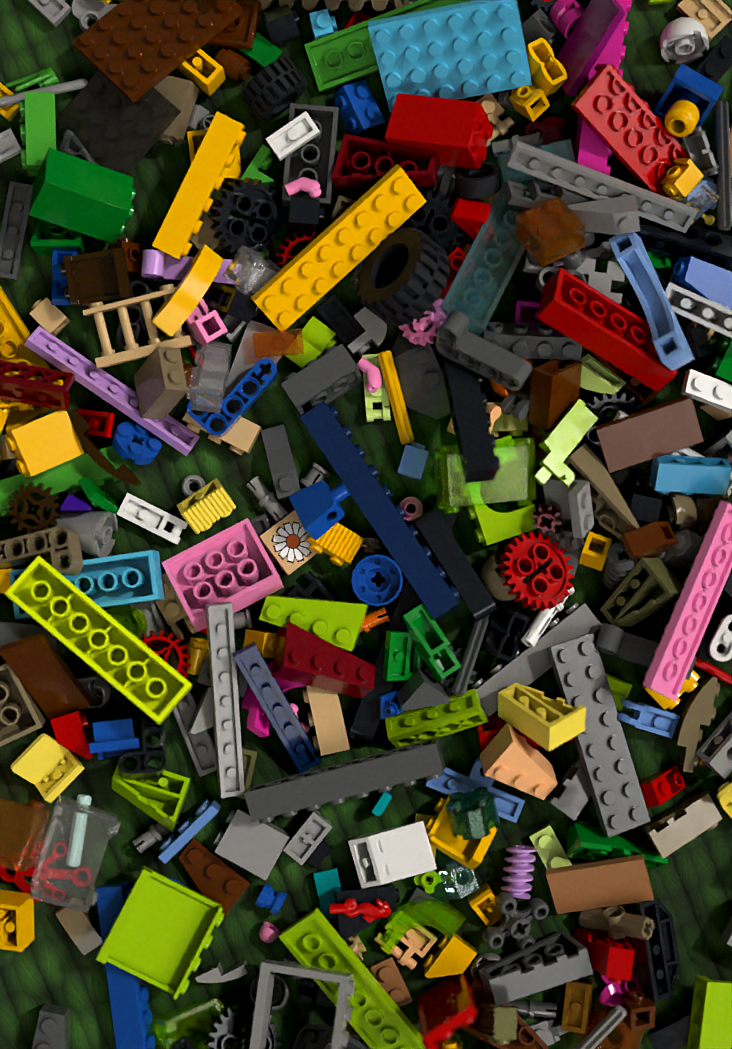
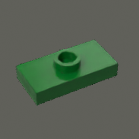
M85 476L78 481L87 495V499L95 508L100 506L105 511L114 514L118 512L119 508L109 493Z

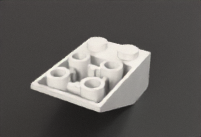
M423 821L364 833L348 841L361 888L378 886L437 869Z

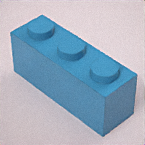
M662 455L653 458L649 481L653 489L662 494H669L670 492H680L684 495L703 493L707 496L716 497L718 494L727 495L732 467L726 458Z

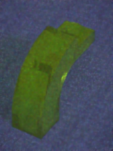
M417 899L407 902L388 917V923L393 928L390 929L388 927L380 938L382 941L381 949L389 955L408 930L420 925L434 927L451 939L464 922V914L450 904L436 899Z

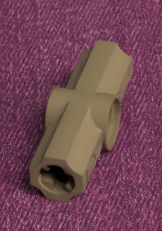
M621 906L583 910L579 916L580 926L607 932V936L611 939H621L629 936L648 940L652 936L654 928L653 919L625 913V909Z

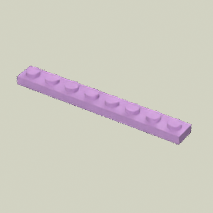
M38 326L24 344L26 347L61 371L74 373L77 382L185 456L189 454L199 440V435L186 428V426L170 415H167L163 420L141 418L137 393L103 369L97 368L90 360L42 327Z

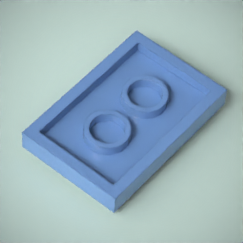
M216 798L211 802L208 799L205 800L197 808L196 816L193 819L189 816L179 826L180 828L177 830L179 833L176 836L172 833L163 841L160 846L162 851L158 858L166 864L219 812L222 804Z

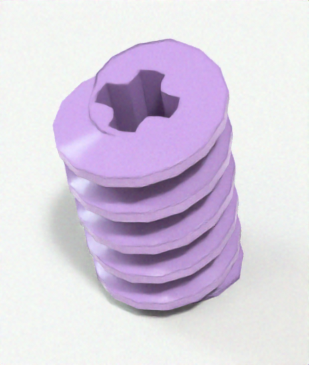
M513 845V847L506 848V851L510 852L512 856L504 858L505 861L511 863V866L503 867V870L508 872L509 876L502 877V880L507 882L508 885L502 886L500 889L510 893L515 898L529 899L531 896L526 892L532 890V885L527 882L533 880V875L528 872L534 871L535 868L529 862L536 860V857L531 852H535L537 849L531 846Z

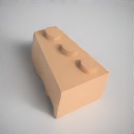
M508 722L480 754L485 776L544 800L558 785L552 764L535 747L532 748L522 735H518Z

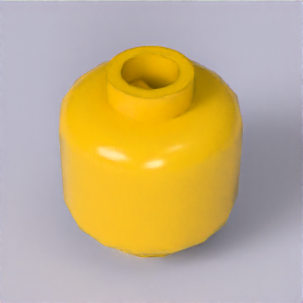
M679 100L673 103L664 119L667 131L676 137H686L691 134L700 117L696 105L687 100Z

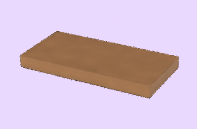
M643 854L546 869V877L557 914L654 900Z

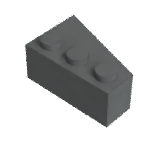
M578 752L558 778V785L546 797L552 805L574 821L591 796Z

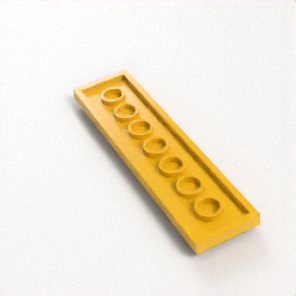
M399 165L394 166L259 289L251 299L278 330L283 333L367 257L382 240L388 237V234L394 232L427 201Z

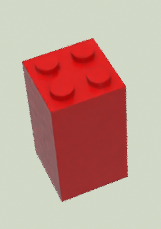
M397 93L385 139L390 143L437 151L441 165L480 170L482 161L486 159V145L488 139L492 137L493 125L490 123L487 113H485L480 102Z

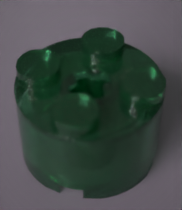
M478 787L473 792L464 794L463 792H455L449 796L450 801L446 804V811L453 837L457 838V835H462L463 840L478 839L491 834L490 829L494 826L496 830L500 827L494 795L488 792L487 787Z

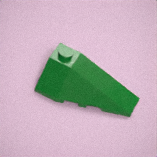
M576 821L567 829L566 858L603 861L643 854L647 868L661 869L668 864L667 858L663 859L658 854L618 835L609 838L604 837L601 827L590 825L587 821Z

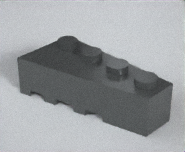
M564 930L478 970L485 995L496 1006L593 974L587 948Z
M44 1004L39 1013L32 1049H70V1015L68 1007Z

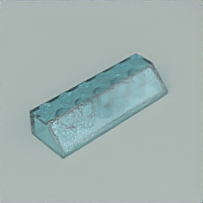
M500 189L492 205L487 222L481 226L440 306L446 317L450 311L458 310L469 319V332L479 336L485 330L543 214L542 210L507 204L503 189Z

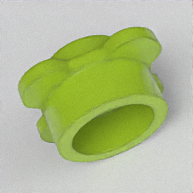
M435 870L421 873L414 877V883L422 886L428 894L433 893L434 887L443 880L442 874L436 873Z

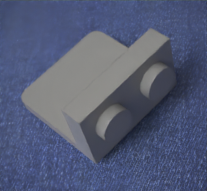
M550 477L543 485L546 506L552 502L555 509L561 508V514L557 517L563 519L562 523L571 519L573 537L583 539L594 525L589 481L574 479L566 487L558 478Z

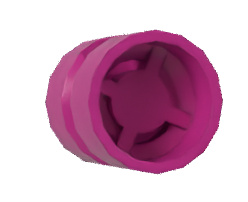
M557 0L550 9L549 16L554 25L568 39L585 10L576 0Z

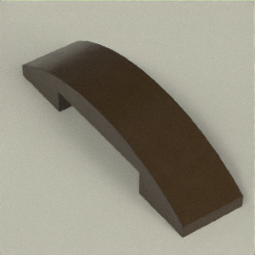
M71 410L70 416L73 428L89 456L102 469L117 479L140 486L142 482L125 464H122L118 469L111 464L86 436L93 428L77 410Z

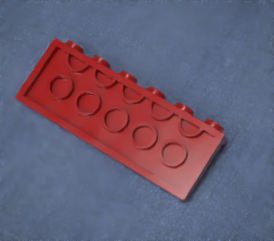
M609 63L597 64L594 67L597 73L570 106L646 190L673 199V197L664 192L661 182L666 177L667 171L676 165L673 162L676 158H689L686 149H683L678 143L679 139L667 131L662 119L655 116L649 110L648 103L634 93L633 86L620 77L619 70L614 65Z
M465 972L448 976L418 997L419 1006H417L419 1013L417 1014L420 1018L418 1021L421 1025L419 1028L422 1032L420 1036L423 1039L421 1040L425 1049H441L440 1042L449 1038L453 1034L452 1030L460 1025L464 1027L475 1019L474 1015L477 1014Z

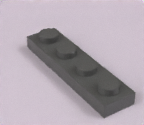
M12 181L9 184L0 232V278L13 281H18L30 220L29 208L33 185Z

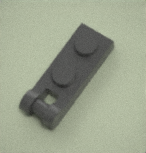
M538 361V362L535 364V366L532 368V371H533L534 368H536V367H538V366H540V365H542V364H544V363H541V362ZM532 372L520 390H512L501 402V413L506 415L512 414L515 419L520 421L526 418L530 406Z

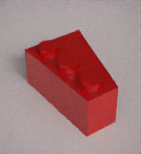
M575 928L574 939L587 948L594 971L607 977L609 981L614 983H623V980L631 981L635 950L625 937L611 939L607 936V932Z

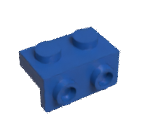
M366 80L344 85L333 95L335 106L339 107V113L350 135L359 136L363 132L380 128L386 123Z

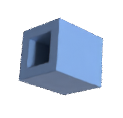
M412 442L411 446H405L397 474L421 480L429 451L425 450L424 445Z

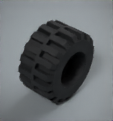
M288 57L270 63L259 71L245 87L242 97L261 121H266L283 113L290 107V103H295L303 94L308 82Z

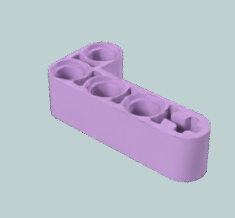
M143 250L141 276L147 281L180 284L192 266L190 263L194 257L182 256L181 260L171 255H166L165 252L160 250ZM223 259L213 281L228 287H237L239 261Z

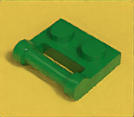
M408 630L386 631L383 679L386 681L409 680L418 669L422 671L423 659L415 644L412 670H410L412 638Z

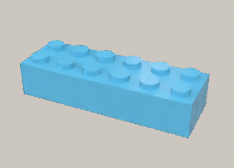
M149 550L83 560V568L75 576L59 572L102 609L165 600L159 551ZM70 562L65 563L66 568L69 566ZM26 569L9 571L11 586ZM13 602L15 620L33 619Z

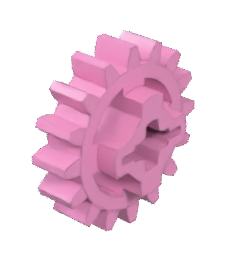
M439 298V300L433 303L434 308L432 307L429 311L424 312V316L420 319H414L410 324L398 326L400 330L404 331L402 336L414 344L418 343L422 346H425L426 342L434 344L437 330L447 317L445 314L450 311L449 308L444 306L446 302Z

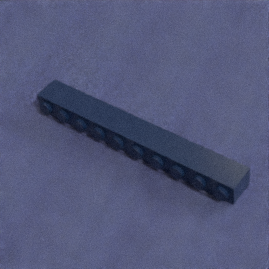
M322 401L300 416V419L433 619H439L460 605L457 600L461 597L454 585L450 587L444 580L447 575L439 564L435 566L430 558L433 557V554L426 544L420 545L416 539L420 536L413 524L409 526L406 524L403 518L407 515L399 503L394 506L390 500L393 494L386 484L380 485L376 479L380 476L372 463L370 465L366 464L363 459L366 456L365 452L359 444L354 446L350 440V437L353 435L346 424L341 426L336 419L340 415L332 404L327 406Z

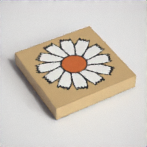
M295 509L259 536L261 542L287 576L317 554L308 547L310 544L305 541L309 533L304 529Z

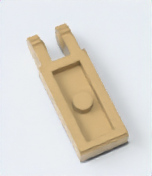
M165 572L162 574L165 600L155 601L168 626H171L177 638L180 637L182 641L185 638L176 623L177 621L184 618L188 630L192 634L197 633Z

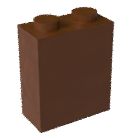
M552 359L533 369L528 423L538 426L541 430H550L572 403L578 400L582 369L581 361Z

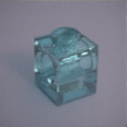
M456 860L446 863V868L439 871L449 899H462L480 889L474 872ZM458 872H459L460 877H461L459 883H458L457 880H456V876H457V873H458Z

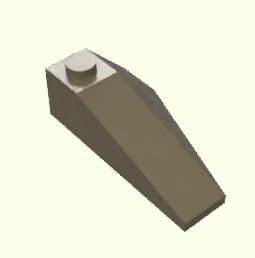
M584 443L563 463L573 471L575 480L589 481L593 517L598 520L600 526L621 539L620 536L638 529L640 526L602 461Z

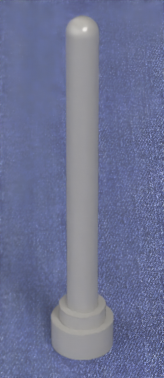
M82 78L25 92H54L57 95L86 88L88 80ZM20 92L0 97V107L20 103V100H25V93Z

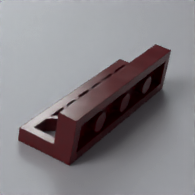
M0 360V399L62 411L68 410L70 406L68 391L75 380L74 373ZM11 371H15V372H18V373H19V374H16V375H13V376L5 375V373H8V372H11ZM35 375L42 377V378L37 379V380H30V379H28L29 377H32V376H35ZM56 380L65 381L63 385L52 384Z

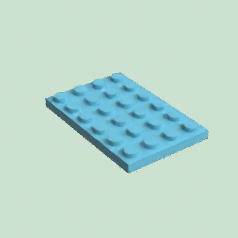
M473 0L368 22V30L390 112L393 110L397 93L458 100L515 89L524 85H532L517 0Z

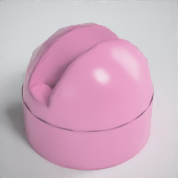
M264 922L260 928L259 936L263 942L271 943L277 939L281 931L275 925Z

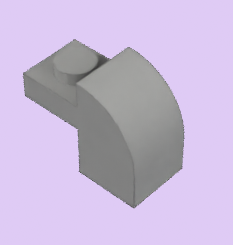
M364 307L354 315L355 320L365 332L347 346V350L352 356H355L357 353L360 356L371 348L369 345L371 342L378 349L386 338L387 323Z

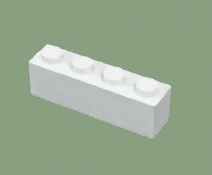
M669 282L665 294L674 313L732 338L731 309Z

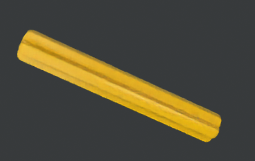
M390 350L382 351L377 356L401 444H410L415 439L393 355Z

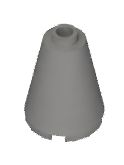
M109 511L60 512L62 513L61 517L54 518L58 522L56 526L49 524L50 528L61 526L76 532L80 538L81 551L94 558L107 557L110 554L115 543V539H111L113 531L117 532L118 529L116 514ZM65 535V536L63 537V539H62V541H64V542L66 541V538H67L66 535Z

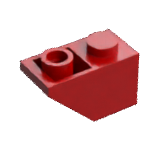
M78 710L50 719L58 744L86 759L96 756V753H90L89 743L94 741V736L91 737L88 730L91 727V723L87 713L84 714L83 710Z
M677 765L639 780L647 808L663 804L686 788L683 776Z

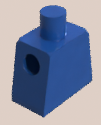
M320 480L290 495L289 499L304 529L317 540L344 517L345 512L340 502L351 494L344 483L331 489L325 481Z

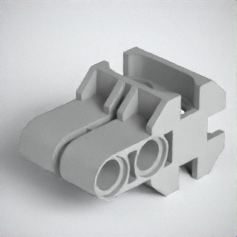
M587 258L575 270L564 269L616 303H621L622 294L610 292L611 289L617 290L618 284L624 282L625 272L617 262L608 261L607 269L595 272L596 259ZM547 267L540 272L534 284L537 294L542 296L543 286L545 285L543 279H550L560 268Z

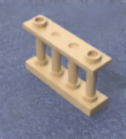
M173 284L163 285L159 287L160 291L106 305H103V302L89 304V309L82 310L83 315L94 316L103 352H101V357L95 358L97 368H106L149 357L157 346L182 349L195 345L193 336H186V332L182 331V327L174 333L171 340L162 341V338H159L157 327L151 323L154 315L150 301L164 298L165 302H167L177 287H174ZM141 304L150 339L147 346L139 347L138 343H135L127 311L128 306ZM116 309L126 343L125 351L116 353L115 349L112 350L103 315L104 312Z

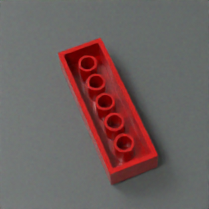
M560 268L543 286L537 318L545 324L557 329L566 337L581 344L585 349L594 352L605 361L610 362L624 373L631 375L645 386L657 392L676 376L677 369L672 371L662 363L653 343L648 322L563 268Z

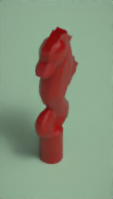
M352 898L346 899L343 903L329 904V914L343 913L346 917L350 918L363 914L362 917L369 923L377 918H387L392 910L386 901L382 902L379 898L375 900L378 906L368 902H362L357 905L355 899Z

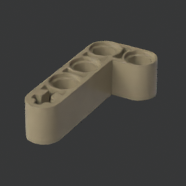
M61 526L0 541V569L33 562L38 556L42 559L51 557L53 568L70 576L79 574L83 568L81 544L78 534ZM66 535V541L62 544V539ZM44 541V546L40 550V544ZM20 547H22V551L18 555V550ZM70 558V564L66 568L65 563Z

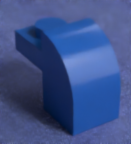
M53 249L52 305H71V301H66L64 287L68 286L67 277L62 276L60 262H64L63 256L77 255V250Z

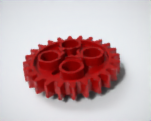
M529 532L526 535L523 533L511 540L510 544L503 548L505 553L500 555L504 562L498 565V567L504 569V572L499 574V577L506 578V582L502 586L510 587L507 594L511 595L514 593L516 595L514 602L523 600L522 607L525 608L530 605L532 611L538 608L540 611H544L548 608L556 607L564 602L563 598L570 595L567 590L573 587L568 581L574 578V575L569 574V570L574 567L566 563L571 559L570 556L564 557L565 548L560 550L557 548L559 541L550 543L551 536L548 535L543 538L541 532L536 535L533 532ZM548 559L550 560V564L537 572L525 584L523 583L524 578L537 570Z

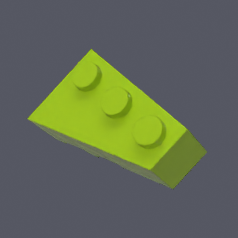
M128 761L123 764V767L131 771L136 768V765ZM117 764L112 777V789L173 833L189 790L191 778L164 770L163 774L158 778L125 780L119 775ZM148 765L152 769H158L156 767Z

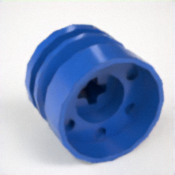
M376 554L367 556L358 562L353 570L351 579L353 591L360 600L368 605H386L396 599L403 589L404 574L395 560L388 555ZM378 572L381 573V577H385V581L381 583V586H377V582L372 580L373 577L377 576Z

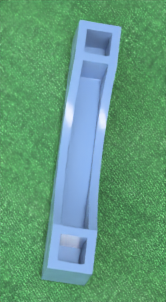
M635 232L618 234L608 239L617 261L624 270L641 303L650 326L653 343L662 363L674 371L694 360V356L641 238Z

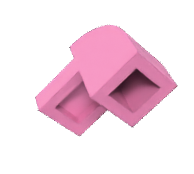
M203 298L185 320L188 324L187 329L201 345L207 344L228 331L217 311L213 310L210 312Z

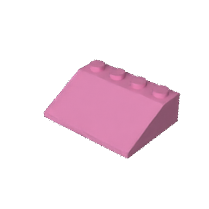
M248 518L161 562L197 632L207 628L205 604L230 601L234 614L284 588L273 563Z

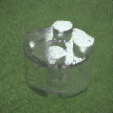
M241 246L223 276L231 282H236L235 288L240 292L248 294L250 291L254 295L281 269L271 260L267 259L266 261L260 257L261 254L257 251Z

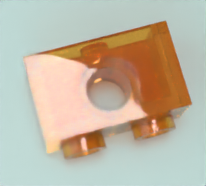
M595 1008L585 1036L609 1012ZM622 1020L612 1030L620 1032L618 1038L610 1040L607 1035L596 1049H638L644 1029L631 1031Z

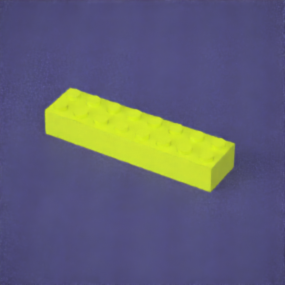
M40 556L30 564L5 592L10 600L158 725H161L192 688V684Z

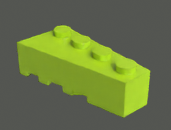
M269 595L266 596L259 620L280 627L289 621L335 646L353 651L369 605L347 601Z

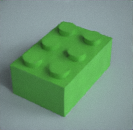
M24 92L25 100H20L21 122H25V124H21L22 145H26V148H21L22 169H27L28 177L36 176L49 148L56 150L54 92Z

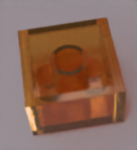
M555 197L516 216L518 240L542 267L585 247V225L559 197Z

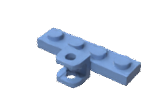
M480 757L474 761L469 776L445 766L444 772L440 774L441 777L428 780L426 783L427 787L447 795L451 793L456 799L514 823L517 822L525 799L492 786L494 779L485 776L480 771L482 768Z

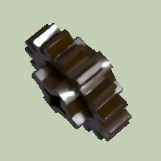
M30 482L28 489L22 485L19 487L21 493H12L15 501H8V504L13 506V510L7 513L15 517L11 521L12 524L17 522L20 524L17 529L18 531L26 528V534H30L33 530L38 532L42 531V528L44 530L50 529L49 524L53 526L58 524L54 518L62 516V513L57 511V508L61 507L62 503H56L55 501L59 497L58 494H50L52 487L44 490V484L39 483L37 488H35L34 483ZM32 492L40 493L44 495L45 498H36L34 494H32ZM22 500L24 502L23 511L20 512L19 505ZM32 504L40 506V509L37 510L38 514L36 512L31 513ZM48 506H51V513L48 518L46 510ZM25 520H35L36 524L38 523V525L29 524Z

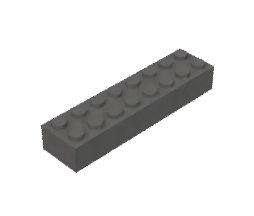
M438 737L313 769L301 774L298 773L252 785L244 795L251 821L259 820V823L263 824L273 821V817L280 814L283 815V818L298 814L297 811L306 808L308 812L321 808V805L330 802L331 805L343 803L345 798L354 796V799H360L368 796V793L373 790H378V793L392 790V786L401 783L402 787L416 784V780L425 777L426 781L437 779L444 772L445 762Z

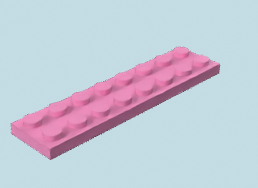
M720 501L718 508L714 511L713 520L704 535L702 546L694 559L691 572L685 580L680 598L675 604L671 619L665 627L663 638L655 651V657L645 675L644 686L674 701L678 697L732 569V504L729 502Z

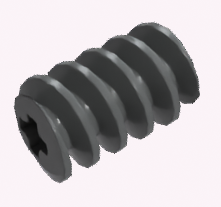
M623 542L613 543L609 547L603 570L604 584L614 591L638 562V558H631L625 552Z

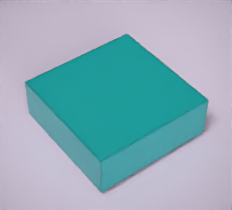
M387 791L380 794L371 808L373 814L378 817L381 816L392 799L391 792Z

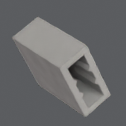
M239 806L237 811L232 809L226 820V823L229 824L226 832L220 831L213 843L217 845L215 853L266 881L286 845L290 833L270 822L260 824L259 820L252 822L249 810Z

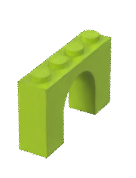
M511 435L495 440L496 448L494 449V454L499 456L500 465L518 459ZM459 452L452 455V468L454 473H458L461 483H459V489L462 496L467 497L469 506H466L469 518L475 521L477 528L474 529V533L478 543L482 542L484 547L539 528L533 527L534 522L538 520L532 517L533 512L536 511L534 504L508 513H500L490 509L481 498L480 482L465 484Z

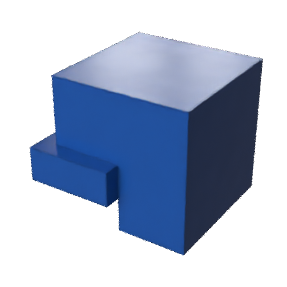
M135 715L101 718L93 722L94 741L89 743L90 753H98V760L105 757L122 756L127 752L139 751L141 736H137Z

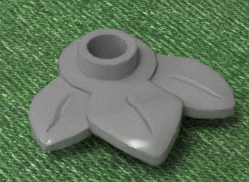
M73 0L72 12L79 19L80 28L84 32L89 28L88 23L90 21L97 22L118 4L108 5L100 0Z

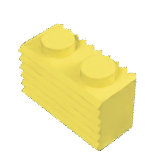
M217 478L176 505L183 518L196 534H199L200 531L208 530L216 520L227 517L231 514L232 509L236 508L230 495Z

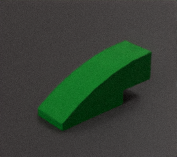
M423 603L402 616L418 652L437 683L462 667L448 647L450 642Z

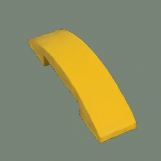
M203 244L190 263L192 266L170 299L163 303L151 323L169 337H172L210 287L221 267L223 258L206 244Z

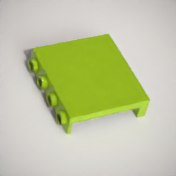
M143 865L97 953L96 960L104 964L107 961L173 994V998L177 999L180 993H185L190 983L187 978L191 970L194 972L197 970L201 962L199 955L202 949L209 947L213 938L210 935L214 926L219 927L225 914L222 912V904Z
M695 975L687 1049H732V981L711 980L705 976Z

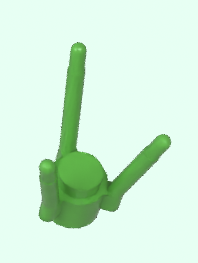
M49 67L46 70L43 69L35 74L6 83L5 87L17 86L15 90L20 91L35 84L42 88L60 84L52 68Z

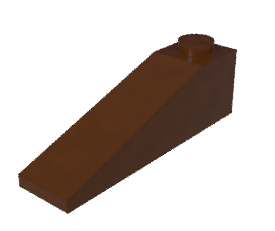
M473 977L469 984L477 1014L474 1015L475 1019L470 1024L464 1027L460 1025L458 1028L497 1049H548L545 1042L518 1014L516 1040H509V1044L488 1042L487 1037L479 1033L481 1031L480 1026L482 1025L480 1023L482 1020L480 1018L482 1015L480 1013L482 1010L480 1006L482 1004H495L486 997L481 980Z

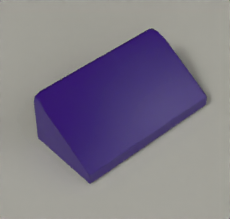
M68 494L60 510L97 511V507L95 508L91 503L79 496Z

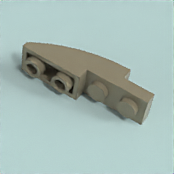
M708 675L698 685L680 715L673 743L682 746L678 766L682 771L692 773L693 767H697L699 757L695 753L697 743H701L703 734L700 724L710 726L711 721L715 719L716 707L713 706L714 698L718 697L720 691V683L717 682V677Z

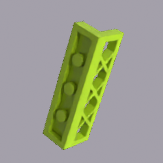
M474 688L466 691L463 696H449L450 703L406 710L398 713L395 717L389 716L385 718L389 741L398 748L436 737L440 738L489 722L488 716L481 708L479 694Z

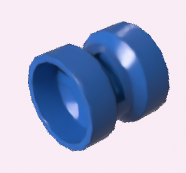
M265 883L254 905L260 908H268L269 913L276 916L287 893L281 890L276 892L270 884Z

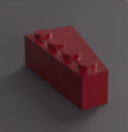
M344 134L331 179L336 190L370 189L394 166L399 165L416 187L435 186L441 162L437 151Z
M289 621L276 631L272 677L360 699L374 689V665Z

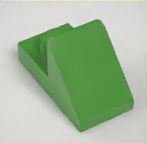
M262 145L240 179L245 180V177L253 180H262V183H268L269 187L275 186L274 180L262 173V170H268L273 161L271 149Z

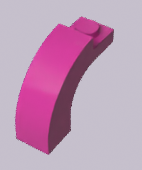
M273 661L267 664L271 672L273 667ZM275 678L283 693L292 688L307 686ZM249 685L242 702V707L249 711L247 729L259 737L269 736L270 720Z

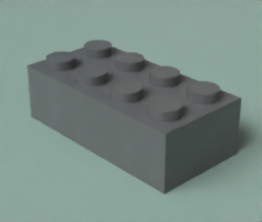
M290 103L289 122L306 111L320 130V134L285 157L282 191L283 206H290V198L320 200L321 207H325V210H331L333 191L331 177L335 167L339 107ZM301 177L310 178L318 181L320 184L321 195L317 198H311L308 192L300 191L289 196L284 185Z

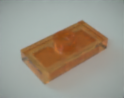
M302 328L253 333L255 358L304 354Z

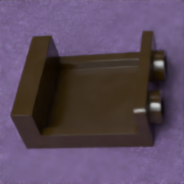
M124 248L63 256L64 262H60L61 273L63 277H67L68 286L64 287L66 301H71L72 306L132 298Z

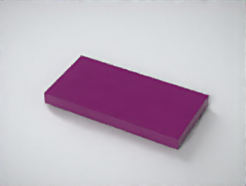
M591 0L556 57L567 73V79L561 85L567 95L573 97L576 95L623 19L625 11L617 0Z

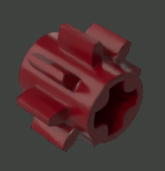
M552 502L547 506H543L540 503L538 507L539 512L534 511L532 515L534 519H538L534 522L533 527L542 529V534L550 530L555 533V524L562 525L563 521L562 518L557 517L561 514V508L555 509Z

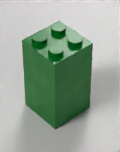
M49 148L33 181L29 216L113 244L117 235H122L126 219H131L134 211V206L131 205L136 191L133 188V177Z

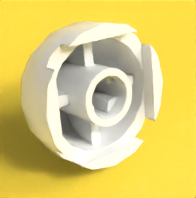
M680 17L671 21L664 27L660 36L662 58L669 62V59L677 60L676 64H687L700 59L703 56L702 52L705 49L707 51L709 49L706 28L699 20L690 17Z

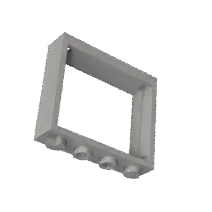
M269 959L262 961L249 1049H265L275 972L340 983L331 1049H344V1047H347L349 1032L346 1031L347 1021L350 1022L352 1016V1006H349L350 996H353L355 992V981L352 980L353 973Z

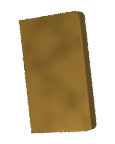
M589 978L588 982L573 980L566 983L561 1030L586 1034L589 1027L594 979Z

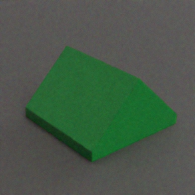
M38 219L32 235L31 247L38 256H52L53 249L77 250V255L86 254V235Z

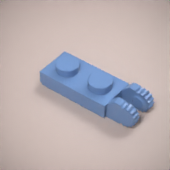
M622 699L621 704L627 708L635 709L633 717L624 713H618V720L642 730L668 738L673 737L681 717L680 715L645 703H636L631 700Z

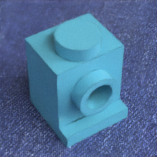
M328 9L309 13L314 40L337 32L335 17L329 15Z

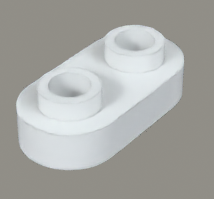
M732 614L725 616L721 620L708 646L710 656L717 661H728L732 658V631L728 629L729 623L732 622ZM719 644H722L724 646V651L722 653L717 652V646Z

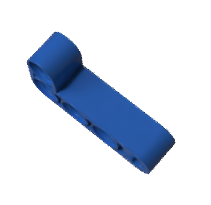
M268 358L259 360L216 409L201 397L191 399L187 406L189 415L214 437L225 436L276 379L278 375L276 364ZM263 366L266 368L271 366L272 374H264L261 378V381L264 383L260 385L253 376L256 374L259 378L263 373L261 368ZM246 384H256L257 390L253 395L244 393ZM232 401H237L240 403V410L234 414L228 412V404ZM198 403H203L206 407L204 414L200 416L193 413L194 406ZM216 419H221L224 422V428L219 432H214L211 428L212 422Z

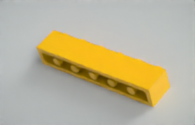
M218 111L216 112L152 244L153 247L181 260L182 256L187 257L192 247L189 241L193 234L197 235L203 225L200 219L204 212H209L214 202L211 196L214 190L219 191L224 182L223 171L225 167H231L236 156L232 153L236 145L241 146L245 139L246 132L243 131L245 128L243 124Z

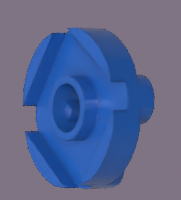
M123 422L118 425L113 433L112 446L114 450L125 460L128 457L135 460L134 464L146 465L153 462L162 447L157 436L137 422Z

